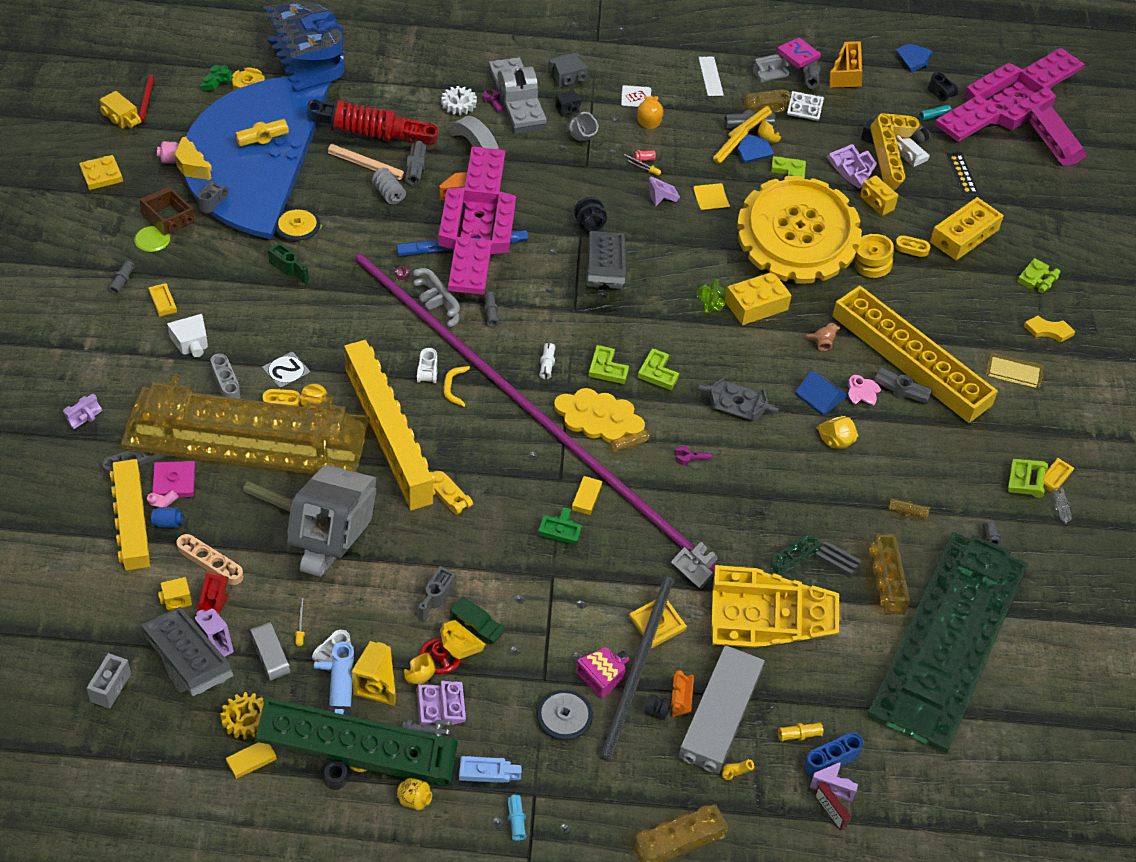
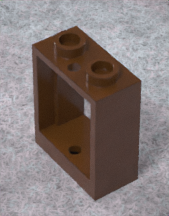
M170 186L140 199V212L163 235L194 223V209ZM171 205L179 212L164 220L156 211Z

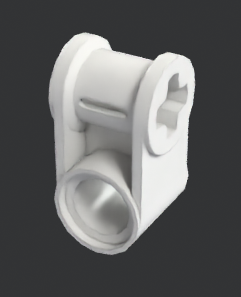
M425 348L421 351L417 383L430 381L436 384L437 352L433 348Z
M345 630L335 631L323 644L316 648L312 659L316 662L332 661V649L335 644L343 641L351 644L349 633ZM344 653L338 655V657L345 658L347 656V654Z

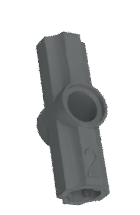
M746 110L742 114H726L724 117L725 129L737 128L756 113L752 110ZM772 113L764 120L774 127L775 115ZM761 121L759 124H757L755 127H753L752 129H750L748 132L754 131V130H756L757 128H759V126H760V124L762 123V121Z
M416 141L412 144L410 155L407 157L406 182L410 186L420 184L422 172L425 170L426 145L421 141Z

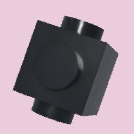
M574 90L556 94L555 108L562 117L580 111L581 98Z

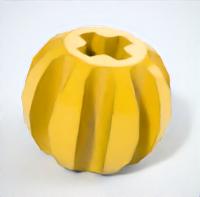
M319 384L305 386L300 395L301 405L310 412L323 410L328 400L326 389Z

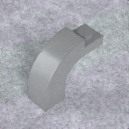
M466 116L455 122L454 127L449 130L451 136H465L473 147L499 149L489 129L475 117Z

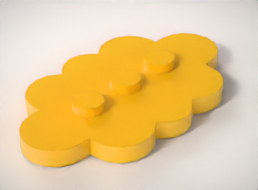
M584 388L578 390L575 395L561 394L555 399L554 409L559 415L565 417V426L574 432L583 431L589 438L601 437L608 443H618L622 441L624 436L634 438L642 435L644 432L645 422L640 416L634 414L633 404L623 399L616 400L609 393L597 394L592 389Z

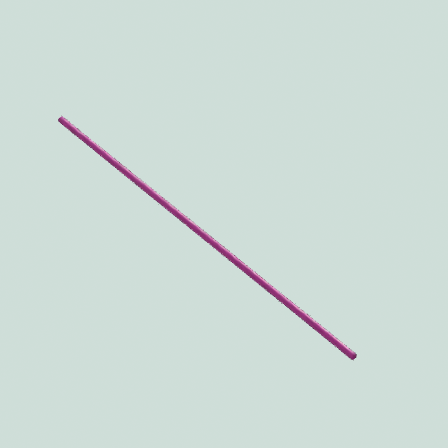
M358 254L355 260L676 544L682 549L685 547L689 552L695 548L684 536L364 255ZM715 564L708 568L713 573L715 571Z

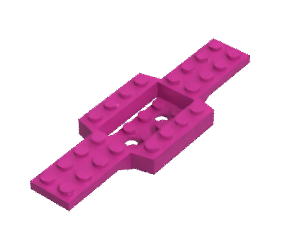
M1062 48L1025 69L1007 63L967 86L964 97L968 101L936 119L935 125L958 142L990 123L999 124L1013 130L1032 119L1031 107L1037 105L1041 112L1053 106L1056 95L1050 89L1082 70L1084 63ZM1014 82H1016V83H1015L1013 86H1011L1010 88H1006L1007 86H1009V85L1013 84ZM1002 89H1004L1003 92L994 95L995 93H997V92L1001 91ZM994 95L991 99L985 100L988 97Z
M472 147L465 188L447 189L439 231V246L454 250L448 291L485 295L491 254L509 253L516 196L500 192L505 150ZM463 204H464V206H466V207H465V213H464V219H463L461 237H458L459 227H460V221H461V215H462ZM497 209V211H496V217H495V224H494V231H493V238H492V240H491V234H492V228H493V221H494V214H495V210ZM480 213V214H483L484 216L481 217V218H478V217L475 216V214Z

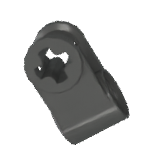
M213 180L209 181L198 193L200 211L204 213L214 211L227 198L229 193L228 187L220 186Z

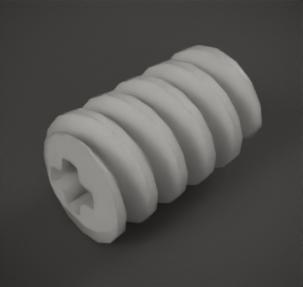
M380 168L373 174L372 183L387 203L397 204L405 198V189H403L402 185L388 168Z

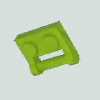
M1013 459L1008 492L1031 494L1037 498L1043 497L1045 492L1043 488L1044 478L1048 470V464L1043 461ZM1032 470L1037 471L1035 485H1030Z

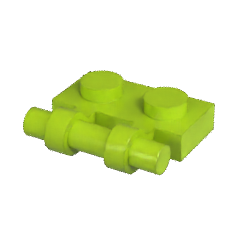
M1034 258L1018 277L1017 282L1031 290L1036 286L1040 293H1044L1051 288L1052 282L1059 278L1060 270L1048 271L1049 265Z

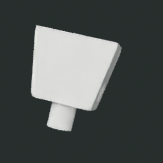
M202 314L167 323L169 336L182 354L192 353L194 357H200L204 353L203 349L208 347Z

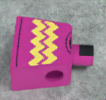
M603 648L577 660L576 673L602 700L623 680L626 669L624 664L629 661V657L624 651L614 655L608 648Z

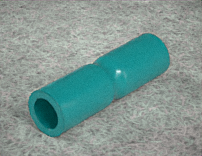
M950 105L920 111L919 118L921 121L943 116L952 110Z

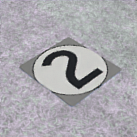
M293 352L262 367L279 387H283L310 373V370Z

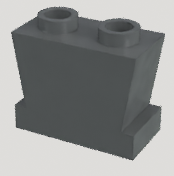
M578 52L549 59L548 73L551 76L554 75L559 87L588 80L589 67L580 59Z

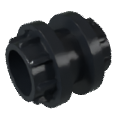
M586 197L575 205L574 215L582 230L587 232L597 231L605 225L607 213L599 199Z

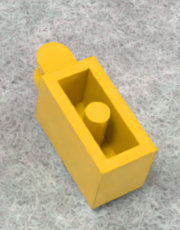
M117 91L99 99L101 113L122 129L126 126L133 128L141 123L136 106Z

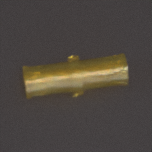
M643 430L635 434H626L625 437L612 440L611 448L614 452L626 448H635L638 444L650 441L649 433L647 430Z
M891 498L888 510L905 513V516L914 515L927 519L930 507L914 504L910 500L905 502Z

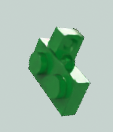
M215 65L204 77L199 87L201 91L216 90L221 82H230L234 77L226 65Z
M563 507L560 517L543 516L538 535L577 545L582 525L569 520L571 509Z

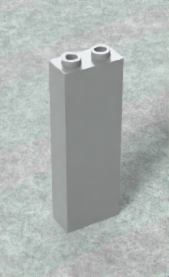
M724 646L681 745L678 758L683 759L686 763L703 767L708 772L720 774L761 675L765 660L732 647Z

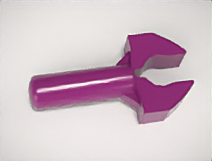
M491 89V95H488L485 90L483 93L484 103L491 102L498 113L502 112L503 109L497 101L500 99L499 92Z
M680 446L675 450V455H684L676 456L675 461L683 466H688L690 460H711L712 458L711 453L691 452L688 450V446Z

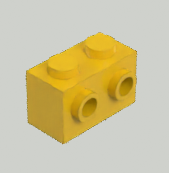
M877 176L865 180L860 193V197L882 216L895 210L899 196Z

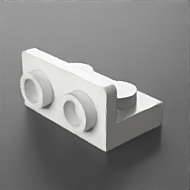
M899 135L895 136L900 155L913 167L928 161L930 155L910 138L902 139Z

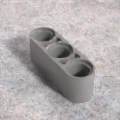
M215 354L211 357L212 374L225 404L230 406L236 405L241 400L238 381L227 356Z
M271 622L249 629L253 644L269 681L290 674L287 659Z

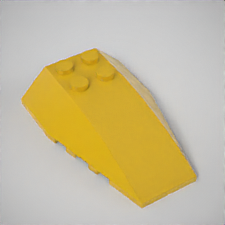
M715 565L711 616L712 645L756 648L839 634V593L813 585L812 587L807 586L797 580L784 579L780 575H771L757 568Z

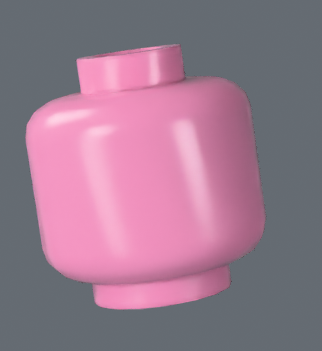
M163 141L161 147H157V157H160L162 163L176 164L175 151L179 144L177 142Z

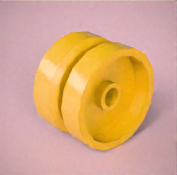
M880 234L862 236L854 258L856 271L869 278H878L888 274L893 266L894 246L892 241Z

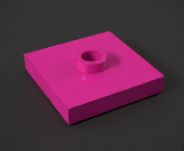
M195 461L154 463L153 493L165 496L171 490H174L179 497H194Z

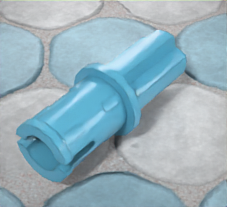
M511 795L508 797L510 814L508 821L511 822L512 839L520 841L526 838L524 825L526 815L522 810L521 797L519 795Z

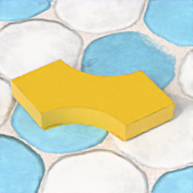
M1036 316L1024 324V327L1036 338L1046 336L1058 342H1063L1075 334V331L1065 321L1050 322Z

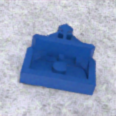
M913 44L896 49L898 56L911 73L923 66L927 68L928 60L932 56L931 50Z
M747 134L741 140L736 150L742 164L770 158L774 155L767 140Z

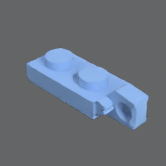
M462 756L459 780L501 783L509 782V780H521L522 766L510 765L511 762L505 761V758Z

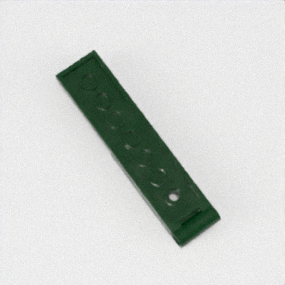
M265 697L255 742L341 760L347 766L406 779L415 778L428 784L436 783L442 786L451 784L458 744L456 739L437 736Z

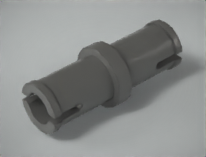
M124 261L121 269L115 273V279L109 286V291L112 294L118 295L123 285L129 281V275L135 268L131 261Z
M488 291L483 295L485 302L484 313L487 316V325L495 327L499 324L497 317L498 306L495 304L494 292Z

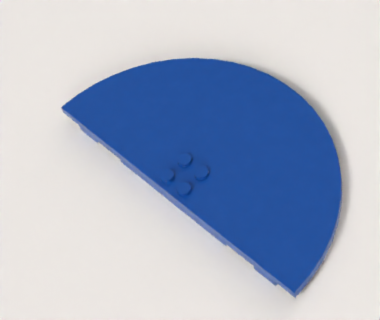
M290 76L259 81L228 93L203 111L186 135L189 142H193L196 150L202 153L204 160L208 161L212 167L210 180L184 176L185 182L196 201L199 203V191L211 180L220 186H227L229 189L227 198L210 214L228 226L242 232L272 239L276 231L275 226L279 215L283 212L287 200L290 199L316 130L317 122L311 121L307 117V104L313 99L326 102L331 81L298 91L294 90V84L298 82H291L289 80ZM281 119L286 120L289 130L288 134L274 137L266 144L256 142L239 147L235 132L252 128L257 122L267 124Z

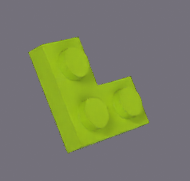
M773 156L771 172L787 174V176H802L805 179L806 161Z
M597 345L589 370V377L625 384L629 366L612 362L615 349Z
M652 348L639 370L637 378L672 391L679 378V373L664 368L669 359V354Z

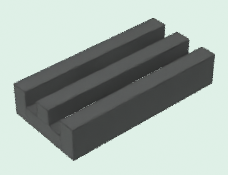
M825 541L815 559L849 578L853 575L861 561Z

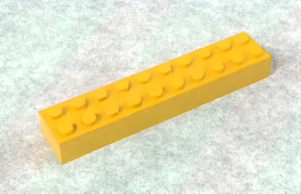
M858 286L836 301L832 317L919 385L931 388L933 396L968 423L993 405L998 390L863 287Z
M366 340L344 345L347 375L410 511L433 504V495H435L433 483H435L434 474L432 471L429 472L427 460L421 456L420 445L418 442L415 443L414 433L411 428L408 429L406 416L401 414L399 401H395L393 389L387 385L386 374L381 372L380 362L374 358L373 347H369Z

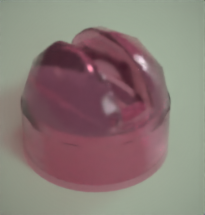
M404 265L397 267L396 279L399 281L408 280L410 278L409 268Z

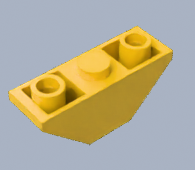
M182 137L175 151L178 169L185 177L210 180V171H212L210 163L204 160L202 153L196 150L193 142H189L186 137Z

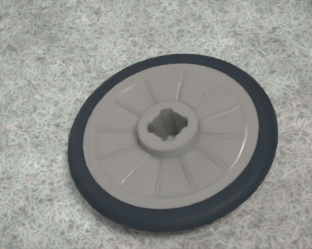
M557 690L551 692L540 701L537 708L539 726L546 734L556 739L571 740L578 738L586 733L592 724L593 711L590 703L585 697L574 691Z

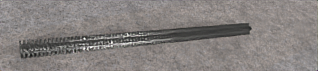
M664 575L665 577L640 642L638 653H636L634 664L625 684L622 698H620L621 700L610 726L607 740H605L606 742L600 754L603 759L611 761L610 759H612L617 740H619L622 726H624L627 712H629V705L632 703L638 680L641 678L644 664L655 638V631L659 627L660 618H662L661 616L665 610V603L668 601L671 586L674 584L675 579L668 575Z

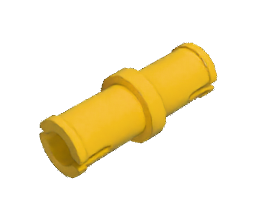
M820 722L806 725L797 723L796 726L778 728V738L780 741L792 739L801 741L807 737L823 736V726Z

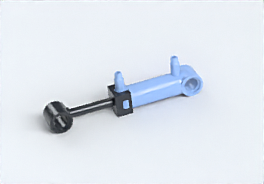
M344 641L334 645L332 661H315L314 668L331 670L328 711L351 716L354 650L350 643ZM343 653L348 655L346 658L338 657V655ZM332 759V762L328 763L325 767L324 777L328 788L339 790L346 785L347 769L341 760ZM335 772L341 774V776L336 779L330 777V775Z

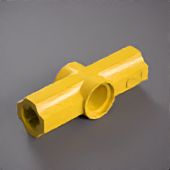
M281 119L267 124L257 122L252 128L235 132L239 147L256 142L266 144L274 137L288 134L289 130L286 120Z

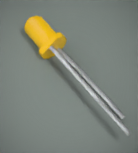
M624 154L625 156H627V157H629V158H631V159H633V160H635V161H637V162H639V163H641V164H643V165L649 167L650 169H647V168H645V167H642V166H640V165H638V164H635V163L629 161L630 163H632V164H634V165H637V166H639V167H641V168H643V169L649 170V173H653V174H655V175H657V176H659V175L661 174V170L655 168L653 165L650 167V166H648V165H646V164H644V163H642V162H640V161H638V160H636V159H634V158H632V157H630V156Z
M303 598L300 608L299 631L295 632V644L298 647L303 645L305 632H301Z

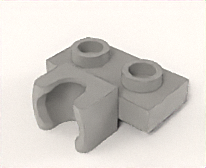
M702 542L691 552L684 547L671 561L674 566L700 589L714 576V573L708 568L718 559L714 552L703 556L707 547Z

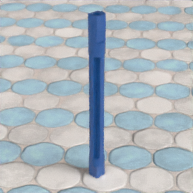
M527 230L512 231L510 244L528 240ZM439 240L396 245L398 257L453 250L439 246Z

